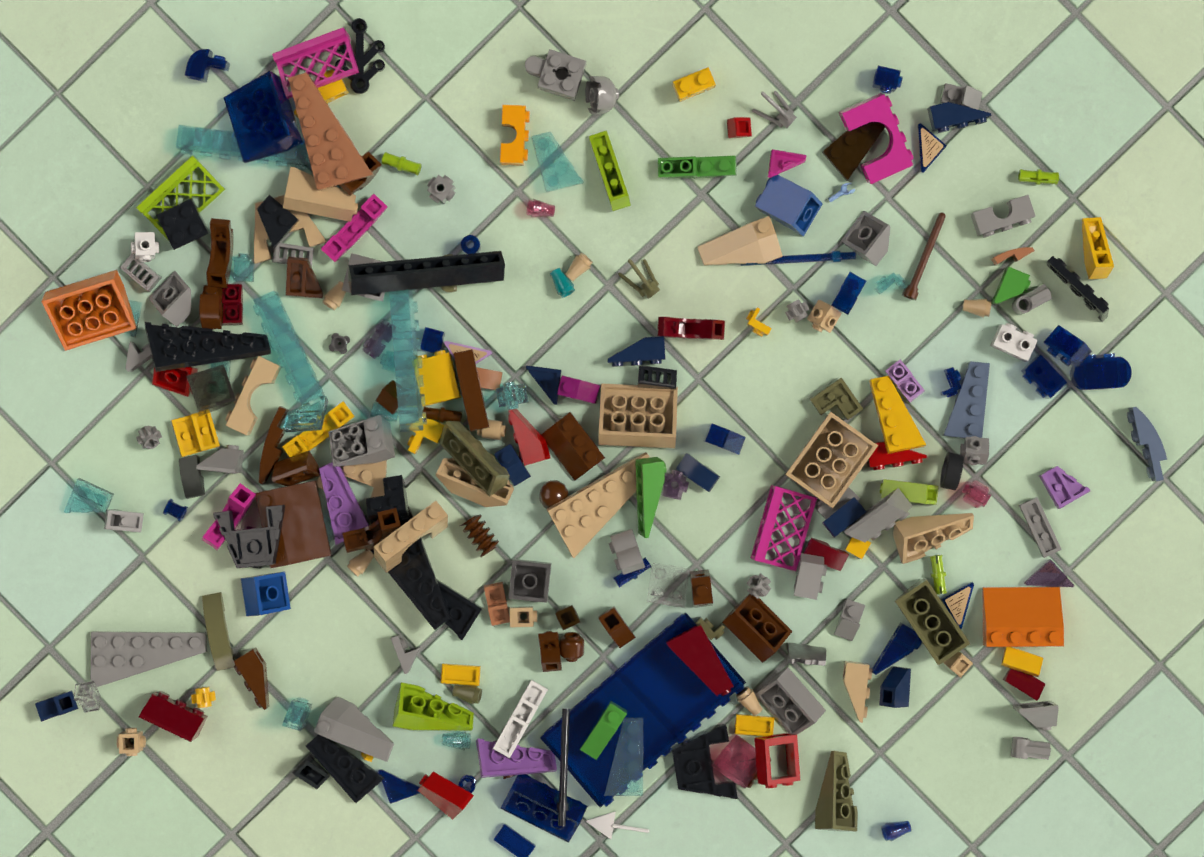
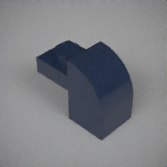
M72 690L35 703L41 722L78 709Z

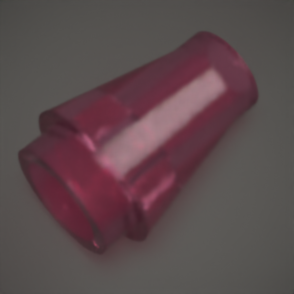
M536 199L528 200L526 215H530L531 218L554 217L555 205H550Z

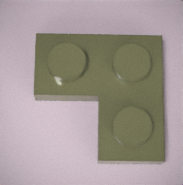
M842 378L810 399L820 415L837 405L845 418L849 420L863 410V407Z

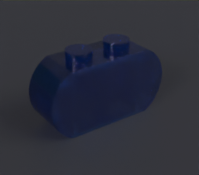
M1115 353L1103 354V358H1096V354L1084 355V359L1077 360L1070 370L1071 382L1079 390L1122 388L1128 384L1132 375L1131 366L1128 361L1123 357H1115Z

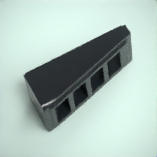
M639 366L638 388L676 390L677 370ZM644 374H648V381L644 380ZM652 374H656V382L652 381ZM660 374H663V383L659 382ZM667 375H671V384L667 383Z

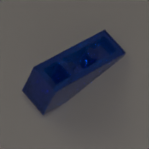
M900 622L873 666L872 673L877 675L912 653L914 649L917 650L922 641L916 632Z

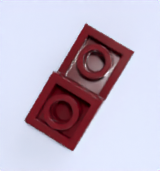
M228 284L227 288L222 289L223 324L243 325L242 284Z
M812 537L803 553L824 557V564L838 571L842 570L849 556L846 551L831 547L827 542Z

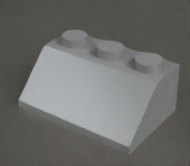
M897 488L866 510V513L848 526L844 532L846 535L862 542H866L870 538L873 541L882 534L880 531L883 529L887 531L896 524L894 521L905 519L910 514L908 511L913 505Z
M788 667L755 693L756 697L784 729L791 734H799L809 728L826 711Z

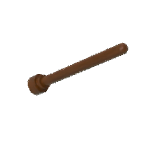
M945 213L938 214L912 281L903 290L902 296L916 301L918 297L917 287L946 218Z

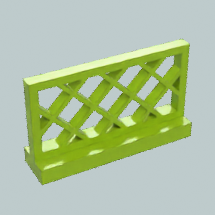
M192 155L136 208L168 240L162 226L156 222L159 220L153 219L149 215L153 208H162L163 212L164 208L174 207L164 206V200L167 195H176V205H178V195L190 196L189 199L192 196H203V205L200 208L197 207L199 212H201L225 189L199 160ZM197 167L204 172V181L192 180L193 171ZM206 175L211 181H206ZM181 182H190V194L178 193ZM192 182L204 183L203 194H192ZM206 183H214L219 190L214 195L206 194ZM176 188V193H170ZM162 201V206H156L159 202Z

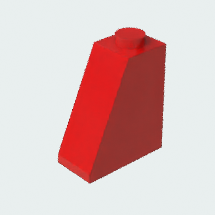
M434 771L429 776L427 774L424 775L419 782L421 786L417 790L452 820L466 807L474 796Z

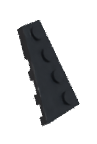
M318 734L306 745V748L355 803L385 779L380 773L326 737Z

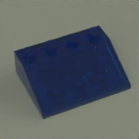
M272 71L266 72L224 97L244 163L289 151L303 143L290 101L285 95L281 78Z

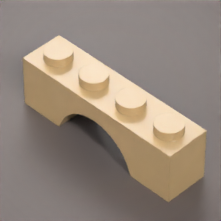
M261 356L253 359L250 365L252 371L249 376L246 375L242 382L244 388L241 394L238 393L233 403L236 405L233 411L230 410L225 420L228 421L226 426L245 435L251 434L258 419L251 409V396L259 386L267 383L274 384L282 366Z

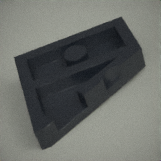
M270 194L257 208L274 248L299 222V219L287 209H284Z

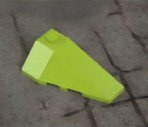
M401 682L394 709L393 727L408 730L472 731L473 712L455 703L449 704L441 700V696L437 694L433 696L425 692V688Z

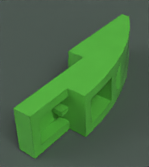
M736 156L658 158L659 178L737 176Z

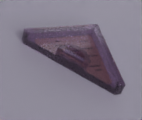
M1051 559L1024 582L1025 585L1071 588L1075 586Z

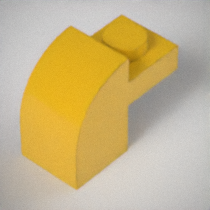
M422 419L415 422L409 429L415 432L416 435H411L407 443L410 446L408 451L416 454L424 437L439 443L444 424L432 419Z

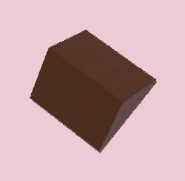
M306 451L276 462L272 481L284 486L296 485L320 476V467L311 452Z

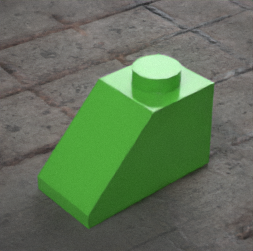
M1006 267L991 304L1001 303L1027 291L1031 283L1028 280L1030 275L1014 268Z

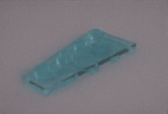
M625 717L623 719L604 796H643L642 717Z

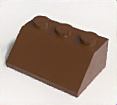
M571 412L541 434L549 448L574 480H577L605 459L604 455Z
M750 593L722 621L762 663L775 654L792 633V630L760 598L757 599Z

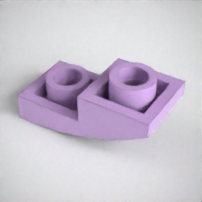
M901 359L885 371L909 403L925 392Z

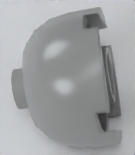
M590 76L589 79L591 81H587L585 89L586 103L590 102L591 106L588 110L593 115L607 113L612 110L616 100L619 99V90L607 77Z

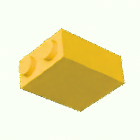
M445 350L434 352L435 356L428 358L427 354L415 357L416 361H412L422 406L424 407L461 398L451 353H446Z

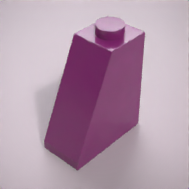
M562 376L557 394L596 404L600 385Z

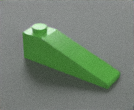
M658 457L635 460L638 533L644 538H649L665 481L664 473L667 470L665 462Z

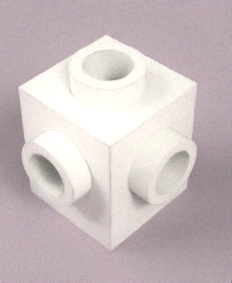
M135 232L134 242H131V254H135V259H140V262H150L151 259H155V253H159V242H155V232Z

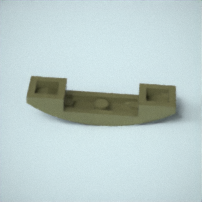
M222 592L202 596L204 618L216 670L234 668L235 663L233 661H235L233 648L230 645L224 615L225 607Z

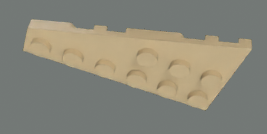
M646 452L546 509L573 558L579 554L637 491L635 460L650 458Z

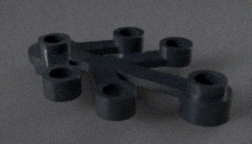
M357 18L352 22L351 27L354 33H356V55L354 54L359 73L348 76V78L351 80V89L357 94H363L369 89V80L377 72L385 69V63L381 59L375 60L373 67L365 74L364 66L377 53L385 50V44L381 40L375 41L373 47L364 55V33L367 31L368 26L365 20ZM362 24L363 29L357 30V25ZM381 43L383 45L382 48L376 49V45ZM344 44L342 50L337 49V51L344 54L347 49L346 44ZM341 59L336 61L335 67L338 66ZM344 62V68H342L344 71L350 70L346 62ZM378 62L383 64L380 69L376 68ZM359 81L364 83L362 88L357 87Z

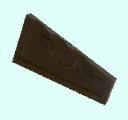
M869 122L851 131H846L822 153L843 178L848 181L885 126L880 122Z

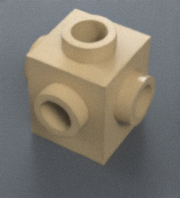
M818 300L807 320L813 323L812 327L817 331L822 332L825 330L831 333L842 313L833 306Z
M125 728V731L117 737L119 754L126 753V756H136L146 746V737L143 736V731H137V728Z

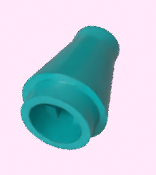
M560 268L550 273L557 294L561 295L562 298L569 296L575 291L574 284Z

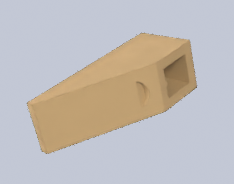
M845 661L842 680L857 719L863 723V718L867 717L868 707L865 706V700L869 699L870 688L867 687L868 680H871L872 668H869L870 665L868 663Z

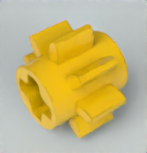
M210 687L196 688L195 693L191 695L192 704L197 703V708L212 706L211 701L216 700L215 691L210 692Z

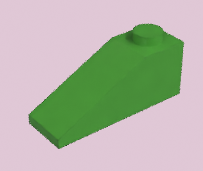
M610 701L580 750L597 760L627 715V710Z

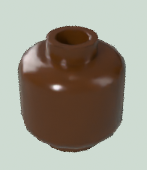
M568 632L560 638V656L565 658L566 661L576 662L584 655V639L579 633Z

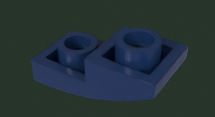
M688 453L685 454L676 468L708 492L712 490L721 477Z
M853 497L822 522V524L835 538L865 514L866 510Z

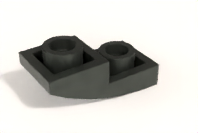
M197 455L179 458L181 481L187 499L205 495L204 477L201 476V471L196 469L200 463V457Z

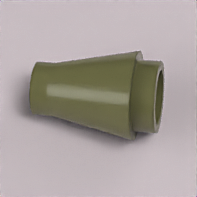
M455 685L453 696L473 705L474 703L479 704L482 689L478 688V686Z

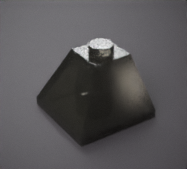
M224 364L186 376L199 416L219 410L236 401Z

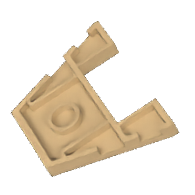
M285 195L275 197L274 199L283 206ZM262 202L255 203V264L272 259L267 244L269 237L257 211ZM287 209L299 219V222L289 233L304 229L309 247L327 243L307 213Z
M387 460L378 463L341 466L346 477L374 487L370 498L385 495L383 478H386ZM320 476L317 479L316 483L318 488L323 489V484Z

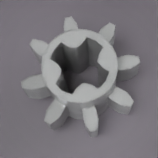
M798 299L787 305L789 311L785 313L789 321L794 319L795 322H798L808 316L806 311L809 310L806 301L801 303Z
M144 426L138 431L140 436L136 438L143 449H153L160 444L159 439L162 438V435L156 429V426Z
M761 573L759 576L754 575L747 582L750 587L747 591L757 599L759 596L764 597L771 590L768 585L771 581Z

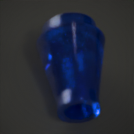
M908 820L885 823L884 826H881L884 839L891 842L912 831Z

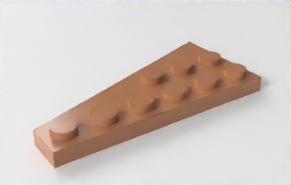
M303 73L289 77L288 80L317 190L320 191L373 176L374 174L366 165L363 157L355 148L352 140L331 111V108L320 94L309 74Z

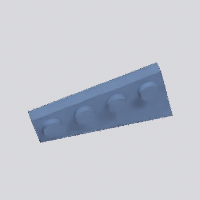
M969 362L943 436L960 438L977 436L982 438L990 363Z

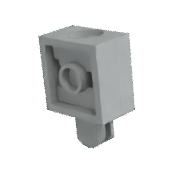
M549 49L546 59L530 56L526 60L525 68L527 73L540 77L538 83L539 90L575 101L587 65L585 60Z

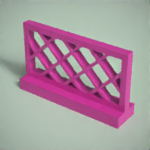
M344 27L272 54L277 64L287 99L292 98L293 95L292 91H289L290 84L288 79L286 81V77L295 76L298 68L306 71L305 73L317 76L314 82L317 88L359 73L350 44V36ZM346 44L347 49L344 55L336 52L339 46ZM325 51L330 53L326 62L318 59L320 54ZM334 55L341 58L337 67L330 64ZM303 59H312L308 69L300 66ZM345 60L351 62L352 69L347 71L341 69ZM316 62L323 64L319 74L312 71ZM287 65L294 66L290 75L284 73L283 67ZM327 67L335 70L333 75L328 78L323 76Z
M771 485L750 558L755 561L796 571L817 498ZM783 493L790 494L793 502L784 506L782 502ZM803 499L811 500L809 508L802 511L798 502ZM796 504L800 513L791 518L787 508ZM784 511L789 520L779 525L776 519L777 514ZM802 516L805 521L804 526L797 530L793 520ZM791 523L795 532L785 536L781 527ZM779 529L783 538L774 543L771 538L772 532ZM797 534L800 540L799 544L792 548L787 539ZM785 541L790 550L780 555L776 546ZM774 548L778 557L773 560L765 559L767 551ZM790 553L794 557L792 566L786 565L783 557Z

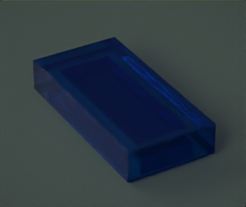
M505 823L494 838V841L517 857H529L536 847L534 843Z

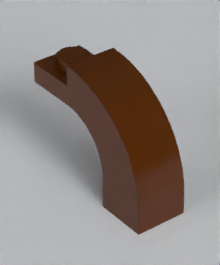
M211 218V255L206 272L207 284L210 287L227 288L233 257V229H231L230 220Z
M397 509L377 512L378 519L373 524L342 533L347 553L366 549V551L372 550L376 544L401 527Z

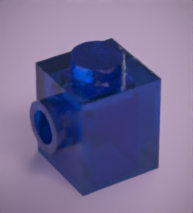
M878 65L872 87L878 88L880 92L886 94L895 92L897 87H901L903 79L900 76L901 70Z

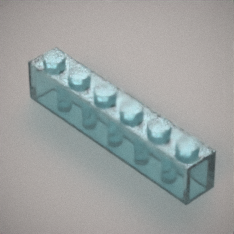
M272 291L254 299L255 305H253V309L256 315H260L263 320L261 326L264 332L269 333L271 337L269 343L273 351L277 350L279 355L277 358L278 363L287 372L285 378L288 384L293 385L295 389L293 395L297 403L301 402V405H305L325 396L278 292Z

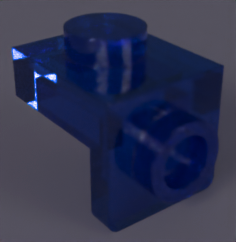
M954 367L944 370L950 388L941 391V396L946 395L948 398L958 394L957 390L962 389L959 382L961 380L958 370H954Z

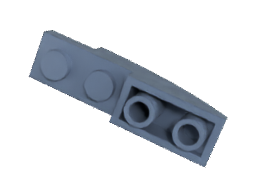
M1137 407L1128 408L1127 418L1128 422L1132 423L1133 431H1131V437L1133 442H1136V445H1144L1145 447L1142 451L1144 459L1148 461L1147 475L1152 481L1164 480L1160 461L1167 460L1162 441L1145 414Z

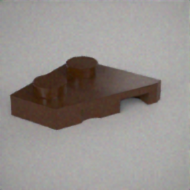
M288 257L286 295L323 298V291L308 258Z

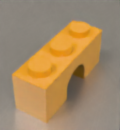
M502 106V126L514 128L517 136L511 143H501V165L524 166V161H528V149H525V142L529 141V130H526V122L529 123L530 111H526V106Z

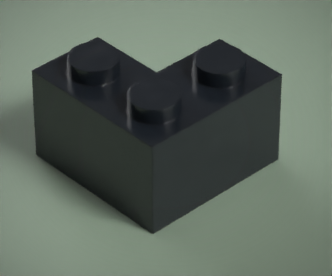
M402 475L383 478L385 495L366 498L367 514L371 524L377 521V512L394 508L397 509L399 520L410 519L406 485Z

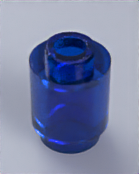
M467 235L461 241V248L465 254L479 253L481 243L476 236ZM469 241L474 243L472 248L467 247Z

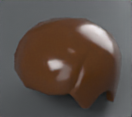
M550 480L541 487L539 494L540 502L547 509L568 497V490L562 482Z

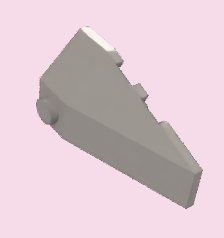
M336 697L320 714L314 730L315 733L386 762H388L394 743L379 728H376L370 722V719L358 710L355 704L340 697Z

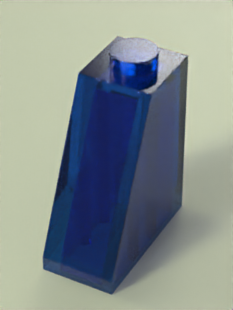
M710 423L704 442L739 455L746 437Z

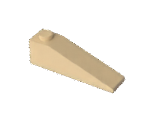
M770 216L751 222L697 247L704 265H727L731 263L763 264L783 257Z
M973 513L917 516L895 522L893 537L902 564L918 560L926 556L925 552L928 550L940 548V544L948 539L954 540L972 530Z

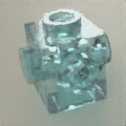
M515 382L503 383L504 387L496 389L499 407L507 406V410L519 408L518 404L528 403L525 384L515 385Z

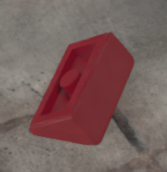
M1009 668L1003 678L1005 682L1036 701L1040 698L1045 687V683L1036 677Z

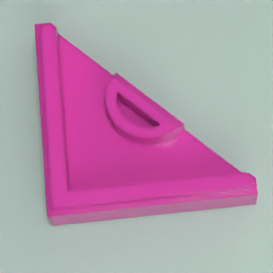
M772 149L768 177L771 178L805 163L807 155Z

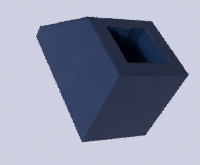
M893 666L880 686L879 706L892 708L909 707L911 668Z

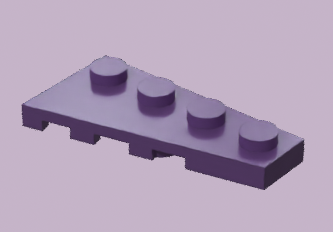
M332 461L320 467L319 471L330 514L335 544L337 545L344 542L342 533L367 527L369 523L341 466L334 467Z
M479 738L476 740L481 778L547 773L557 770L554 751L533 747L525 748L517 745L511 757L508 758L493 749L497 741L489 742Z

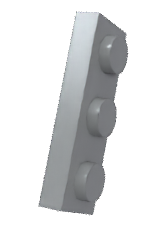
M1038 497L1020 504L1019 507L1042 557L1045 558L1062 550Z

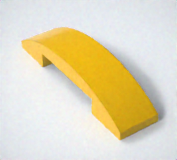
M343 401L282 447L289 457L311 451L329 437V431L343 427L355 416Z

